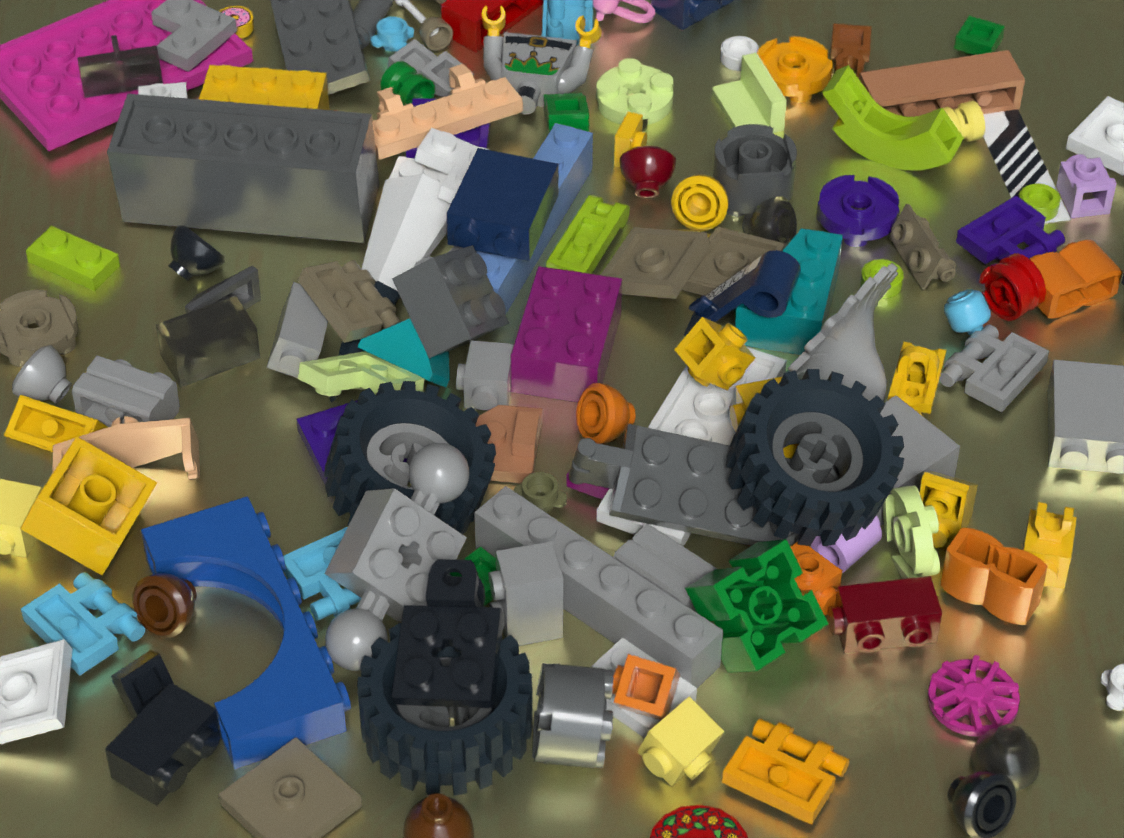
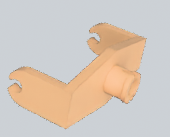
M124 416V424H121L119 417L112 422L111 427L79 437L132 468L182 452L184 468L186 472L188 471V479L193 480L200 477L199 440L190 418L139 422L133 417ZM74 439L53 445L52 473Z

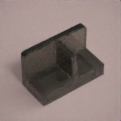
M112 35L110 37L113 52L77 57L84 98L138 90V86L163 84L157 45L120 51L117 35Z

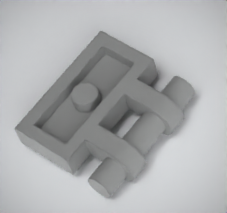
M986 325L981 331L973 332L966 339L965 348L961 352H955L946 360L939 381L946 387H952L957 381L967 379L965 394L1003 412L1046 365L1049 350L1013 332L1004 341L997 339L999 332L996 327ZM987 357V359L983 363L977 361V359H983Z

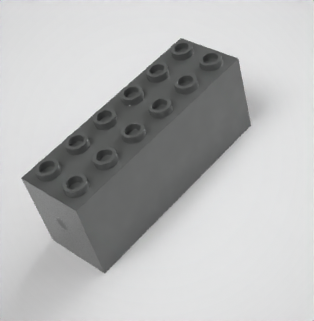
M127 94L107 150L122 221L130 223L175 227L185 225L188 228L364 243L379 188L372 114Z

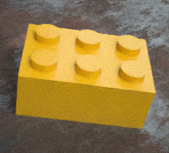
M209 65L199 97L201 100L330 110L327 73L310 72L307 70L293 71Z

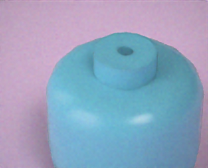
M967 289L951 296L944 305V313L949 325L957 333L967 332L968 335H971L975 331H981L984 328L983 325L991 317L987 301L983 293L978 290Z

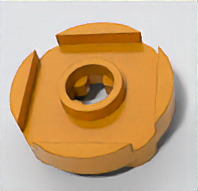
M790 36L789 43L777 44L778 38L763 44L758 49L757 54L782 94L789 97L792 101L797 103L808 102L812 98V94L822 91L831 80L833 63L828 58V50L822 44L799 36Z

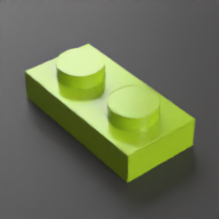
M50 226L26 249L29 263L93 291H96L120 267L117 253L53 226Z

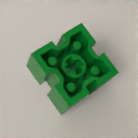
M787 539L757 542L728 560L732 568L715 569L685 588L697 613L708 621H714L715 625L723 630L721 661L727 673L757 672L785 653L782 644L801 643L829 624L813 591H800L795 581V578L803 574V571Z

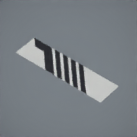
M1019 110L983 114L985 120V134L983 138L1011 198L1014 196L1019 197L1021 190L1031 184H1045L1057 191ZM1060 200L1059 211L1056 217L1045 221V223L1071 220L1062 200Z

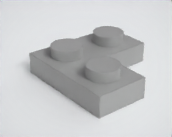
M166 0L151 12L153 25L172 33L157 45L158 58L188 72L237 32L235 18L194 0Z

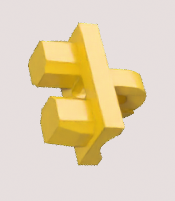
M903 341L888 400L898 396L920 415L923 416V413L931 414L947 350H929L925 347L914 346L912 343Z

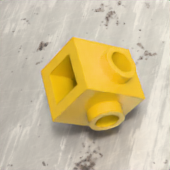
M701 317L674 349L689 367V374L697 382L706 387L711 383L727 391L742 378L745 370L756 358L744 345L748 339L738 328L730 323L722 326L704 317Z

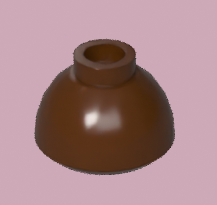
M156 573L138 581L133 590L132 601L137 618L149 632L161 638H172L180 634L190 623L194 614L197 594L195 587L187 579L168 573Z
M432 794L417 802L409 811L404 822L403 838L474 837V827L469 812L459 801L444 794Z

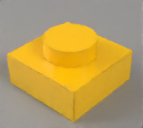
M627 112L615 135L614 167L620 168V157L627 150L646 146L647 133L642 132L643 115Z

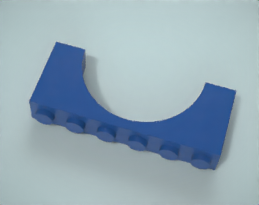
M248 496L141 529L145 557L152 574L168 573L187 579L194 587L223 588L246 595L271 612L283 629L284 634L280 648L268 668L241 691L214 703L217 709L221 739L234 770L267 759L295 737L304 745H308L346 732L345 711L351 709L346 687L342 681L334 682L331 674H334V666L326 646L318 648L315 641L318 638L314 619L309 611L302 613L299 607L302 604L298 585L293 577L286 579L283 571H286V564L282 551L278 544L270 545L268 539L271 538L267 519L263 512H255Z

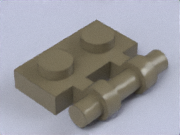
M354 260L347 262L343 267L337 261L303 268L298 278L301 286L344 343L377 333L382 326L386 329L401 322L395 314L396 307L391 300L381 296L374 286L375 279L368 270H362Z

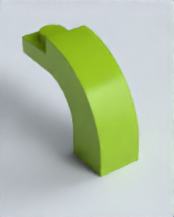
M849 65L836 70L822 92L829 106L839 116L832 128L834 132L854 151L871 161L909 171L935 168L951 162L964 139L943 107L915 117L900 116L884 109L871 97Z

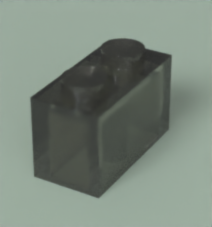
M236 296L156 324L160 355L180 388L260 359L257 327Z

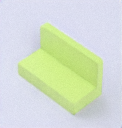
M757 53L743 55L741 79L713 86L712 95L732 128L746 124H761L772 127L773 133L784 131L786 98Z

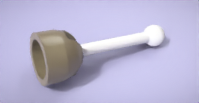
M395 0L397 5L404 6L421 23L419 29L420 38L429 49L438 51L448 46L453 37V30L443 19L439 17H429L426 19L409 0Z

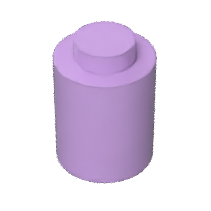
M876 515L866 529L861 527L857 536L848 541L841 534L835 545L823 546L821 537L816 536L811 544V548L844 573L881 540L880 520Z

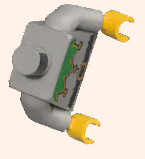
M487 6L483 8L482 22L485 29L488 30V36L484 37V69L491 81L503 77L509 81L523 99V112L520 113L531 114L536 110V106L543 107L544 94L571 93L584 84L593 54L590 46L601 37L602 31L597 19H595L594 28L588 32L583 31L586 23L584 16H580L577 19L575 27L580 37V43L577 46V40L511 32H504L503 37H501L499 32L504 28L506 22L504 8L500 6L501 17L496 21L489 20L487 18Z

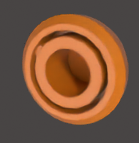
M593 383L589 385L578 401L576 410L578 429L583 438H590L595 443L607 444L616 440L624 433L628 424L633 425L635 422L636 412L633 404L627 402L617 389L607 384Z

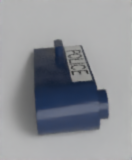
M779 250L764 253L706 296L702 295L690 304L688 309L694 311L684 335L686 336L701 317L716 322L742 303L760 316L772 318L782 315L786 311L800 277L801 268L798 261L790 254Z

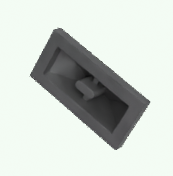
M250 266L197 294L185 306L189 337L192 340L196 341L261 301L258 269Z

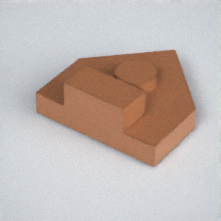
M497 405L478 417L476 427L487 424L491 432L488 444L495 443L496 455L493 463L496 464L490 481L522 484L525 477L534 473L543 419V408Z

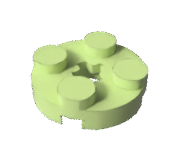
M623 59L619 62L618 67L606 71L596 83L598 109L605 118L620 125L627 112L643 115V120L648 119L647 125L656 123L665 118L672 109L673 78L671 75L663 73L656 68L642 65L637 59Z
M915 485L893 488L883 504V519L887 542L895 540L900 552L899 555L892 556L897 571L903 579L939 574L940 562L937 551L933 546L932 534L937 533L939 530L935 508L932 505L924 506L920 492Z

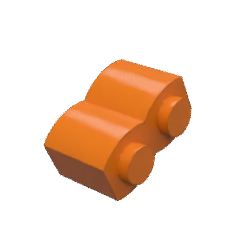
M1093 240L1069 243L1059 253L1048 252L1030 258L1040 270L1045 281L1046 297L1038 308L1047 318L1054 319L1066 316L1082 306H1092L1108 300L1118 292L1123 271Z
M961 528L946 550L940 586L948 594L960 601L983 605L991 614L1001 620L1013 624L1026 625L1040 604L1048 566L1040 558L1027 551L1013 547H1004L996 538L983 531Z

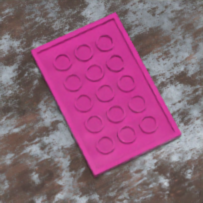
M107 0L1 44L0 99L48 151H51L117 122L127 94H139L138 86L186 82L188 91L204 84L209 65L242 67L252 63V49L234 33L188 72L158 58L157 45L172 33L153 25L151 12L166 0ZM194 0L198 3L205 5L201 0Z

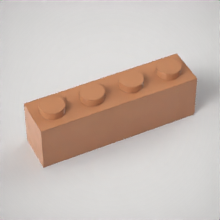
M1009 50L860 72L859 76L863 86L881 107L894 114L907 117L924 115L942 107L957 109L959 104L969 101L977 102L983 114L1020 110L1025 78Z

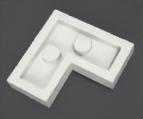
M431 128L419 145L414 161L447 174V177L441 184L437 198L452 203L477 148L489 149L477 147L456 138L451 133Z

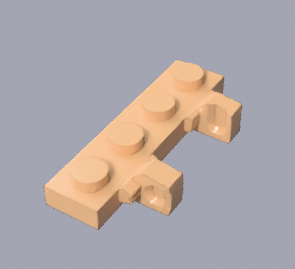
M464 64L449 68L450 87L455 88L451 89V95L415 107L412 103L403 105L400 95L393 94L392 87L378 91L377 95L380 102L378 110L380 112L377 113L378 119L372 121L376 157L378 160L419 147L431 128L455 135L523 112V99L505 77L487 83L482 78L474 80L472 72Z

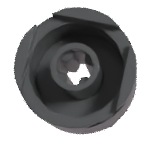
M746 124L730 129L727 137L722 141L719 138L715 145L713 178L719 181L727 192L729 201L728 215L740 217L745 214H780L786 211L788 202L793 195L797 158L795 143L789 136L784 133L783 139L773 134L772 127L761 124Z
M554 663L542 664L536 693L539 699L537 711H534L532 757L534 762L603 768L606 741L611 739L613 711L606 710V699H611L613 670Z

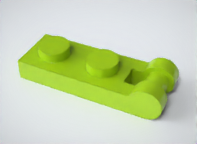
M590 194L547 259L546 267L592 274L619 229L625 227L630 212L629 205L616 202L614 205L603 202V198Z

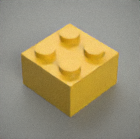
M76 436L36 498L21 530L103 576L158 482Z

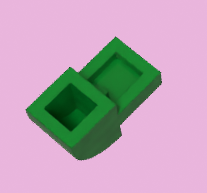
M583 93L543 95L547 136L555 123L589 132V110L586 95L583 96Z

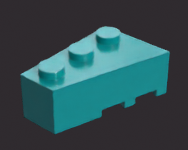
M803 228L799 230L783 250V252L793 256L801 268L800 277L786 311L778 317L767 318L751 311L743 303L736 307L735 327L747 337L748 340L744 344L745 346L801 355L805 351V345L821 331L828 319L839 273L843 235Z

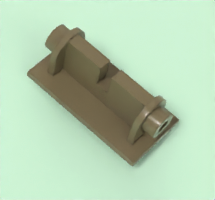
M906 204L887 236L921 289L925 290L932 279H941L944 282L950 281L956 275L955 261L948 257L944 249L938 248L940 243L929 228L930 224L927 219L916 215L910 204Z

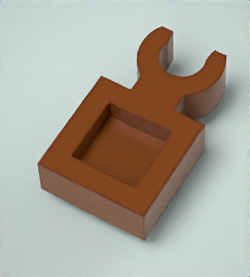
M833 23L830 59L835 60L834 73L836 70L849 65L851 69L856 71V76L859 79L860 72H864L865 62H869L872 26Z

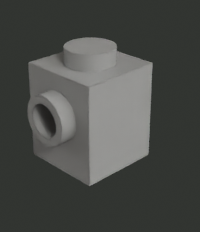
M470 340L466 364H458L456 389L464 390V408L472 407L473 409L490 410L497 405L509 406L511 396V353L514 344Z

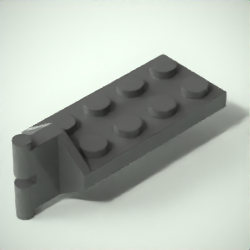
M270 0L286 70H307L310 72L327 73L328 95L371 81L350 0Z
M632 424L627 425L622 448L595 443L590 438H584L578 443L568 475L569 480L574 484L586 483L613 489L609 516L750 546L757 542L781 540V538L774 536L778 526L768 521L761 528L753 521L757 513L754 506L744 511L737 502L743 488L731 490L728 478L733 468H727V455L731 449L730 445ZM785 457L786 461L789 464L791 459ZM789 533L787 541L790 547L798 541L799 534Z

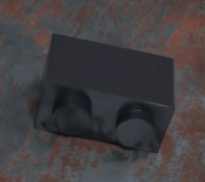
M170 682L105 748L111 778L158 806L170 792L177 791L183 785L188 773L202 758H208L216 750L221 739L217 709Z

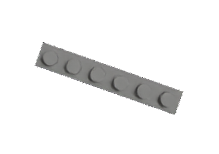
M507 486L474 512L475 547L478 549L481 546L495 558L496 551L552 541L563 574V609L614 644L621 638H624L659 663L676 668L680 673V677L696 688L720 667L723 639L722 629Z

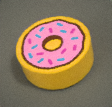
M228 6L219 11L236 19L237 32L235 34L240 39L246 38L253 32V14L248 8Z

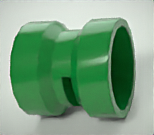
M397 61L385 71L380 82L381 90L392 87L393 94L400 95L403 105L412 103L413 98L433 99L435 94L433 81L425 75L417 74L415 68L404 61Z

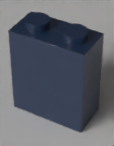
M477 148L447 211L448 245L461 248L473 245L476 251L530 261L558 197L559 164Z

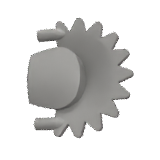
M891 263L888 267L883 266L873 278L870 276L855 295L851 294L840 310L824 323L821 331L805 345V351L788 367V371L785 373L795 370L799 380H802L807 369H820V379L827 380L832 371L844 375L843 385L852 388L857 380L866 386L863 393L866 399L870 401L878 395L884 402L887 380L883 364L875 347L874 310L878 306V301L891 288L890 283L898 275V267Z

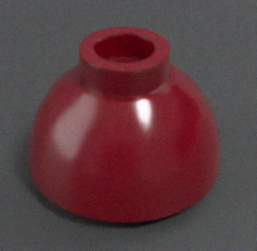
M655 146L634 147L627 150L620 157V168L624 178L635 188V195L641 198L657 197L659 189L665 186L671 179L676 166V158L666 149Z

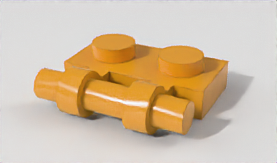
M759 718L753 728L752 736L765 741V743L763 744L745 736L723 770L722 783L812 825L834 790L836 777L824 771L827 770L843 777L849 766L850 759L835 753L834 746L821 740L813 743L794 734V728L782 722L774 725ZM785 751L788 752V753H791V754H793V755H795V756H797V757H799V758H801V759H804L805 762H802V761H800V760H798V759H796V758H793V757H791V756L785 754Z

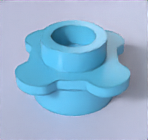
M383 18L377 23V34L372 36L371 44L376 48L383 47L387 51L397 52L407 45L406 42L409 38L414 36V29L407 26L406 21L402 18Z

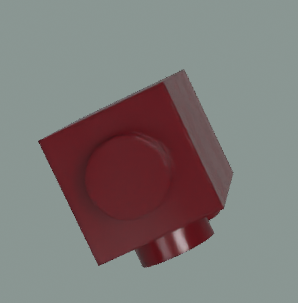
M931 576L838 586L835 606L828 609L830 631L832 635H839L844 653L874 652L879 649L904 646L920 647L925 644L937 643L942 610Z

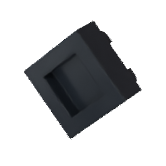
M152 650L111 676L121 700L133 718L170 682L174 684L160 653Z

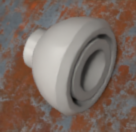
M52 345L43 346L38 349L15 377L12 384L13 394L17 397L23 395L38 401L51 400L55 404L59 403L72 386V383L66 379V366L59 352Z

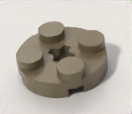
M38 289L19 292L6 298L0 303V353L7 356L12 365L23 367L28 359L43 346L52 345L59 354H67L74 350L76 346L75 338L78 333V321L75 307L68 298L60 294V300L55 297H48L46 290ZM36 323L39 327L29 328L28 325Z

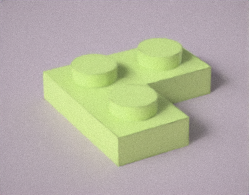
M366 351L300 362L298 379L315 387V391L318 394L325 396H338L342 393V390L353 388L360 390L370 388L377 395L379 385L387 382H392L395 390L401 389L403 381H414L416 383V391L423 392L424 378Z

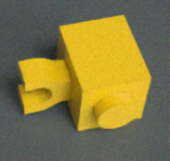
M1038 502L1037 510L1030 509L1022 550L1037 556L1048 566L1044 586L1064 589L1071 562L1077 517H1073L1074 508L1065 507L1064 515L1046 512L1047 503Z

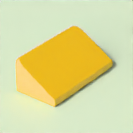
M20 395L4 436L53 453V445L74 439L76 436L80 437L108 428V426L99 420Z

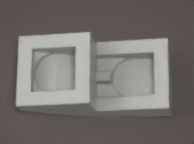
M414 39L389 57L387 68L397 61L407 62L415 68L417 74L425 75L433 81L435 85L434 95L446 97L451 95V89H455L450 87L449 68L462 63L446 51L437 57Z

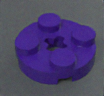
M855 175L840 176L826 183L820 192L816 217L821 225L830 233L843 235V241L851 247H862L868 241L888 235L900 212L899 197L894 188L883 180L868 176V182L854 181Z

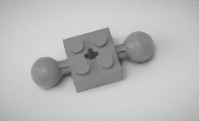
M445 443L429 444L414 455L409 467V480L414 490L411 499L395 488L366 491L324 573L361 597L356 609H349L338 614L331 621L326 631L325 644L327 652L331 659L344 669L361 671L360 665L364 656L372 657L371 645L379 637L388 642L387 631L382 622L385 614L396 621H402L404 605L428 606L425 596L428 575L433 563L438 559L456 560L467 537L434 516L439 504L450 502L459 497L469 481L467 460L452 445Z

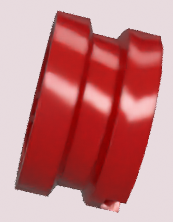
M1018 253L1009 254L1002 258L999 263L985 268L980 275L979 283L985 284V291L982 293L991 311L1001 319L1007 321L1017 320L1027 311L1040 306L1045 300L1046 286L1043 276L1033 261L1025 255Z

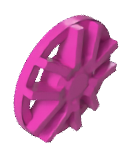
M974 655L973 659L943 662L942 667L932 674L927 697L932 713L944 726L963 735L982 737L999 733L1011 725L1018 713L1020 695L1018 683H1015L1004 670L999 668L1000 663L994 661L991 664L979 660L980 656ZM970 669V672L967 674L963 670ZM977 670L988 673L984 679L976 677ZM948 675V676H949L952 680H954L955 682H953V681H951V680L945 678V676ZM996 677V678H998L1001 682H993V681H994V678ZM936 689L942 690L945 694L937 697ZM1004 695H1010L1011 698L1002 697V696H1004ZM953 704L955 705V708L948 713H945L942 709ZM997 710L1008 711V713L1001 719ZM986 714L991 725H982L980 716ZM967 715L972 725L963 724L956 720Z

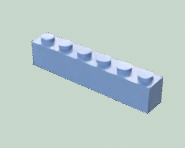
M555 123L533 158L558 163L559 170L558 197L530 261L476 251L486 264L487 277L494 292L504 302L505 315L592 171L593 133Z

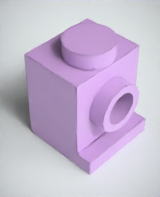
M1077 154L1071 156L1067 161L1061 162L1056 187L1070 218L1110 214L1117 183L1114 178H1109L1100 157L1087 159L1085 155ZM1084 193H1092L1094 196L1093 199L1082 200Z

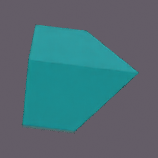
M410 318L367 336L359 342L358 348L402 369H406L432 383L447 387L449 383V351L429 358Z

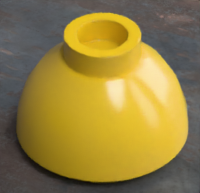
M699 174L685 178L676 186L672 194L671 205L675 217L682 225L695 231H707L717 227L724 220L729 201L727 192L719 181L711 176Z

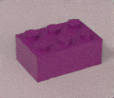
M538 266L511 353L512 393L578 402L582 393L589 385L593 383L603 384L621 318L622 278Z

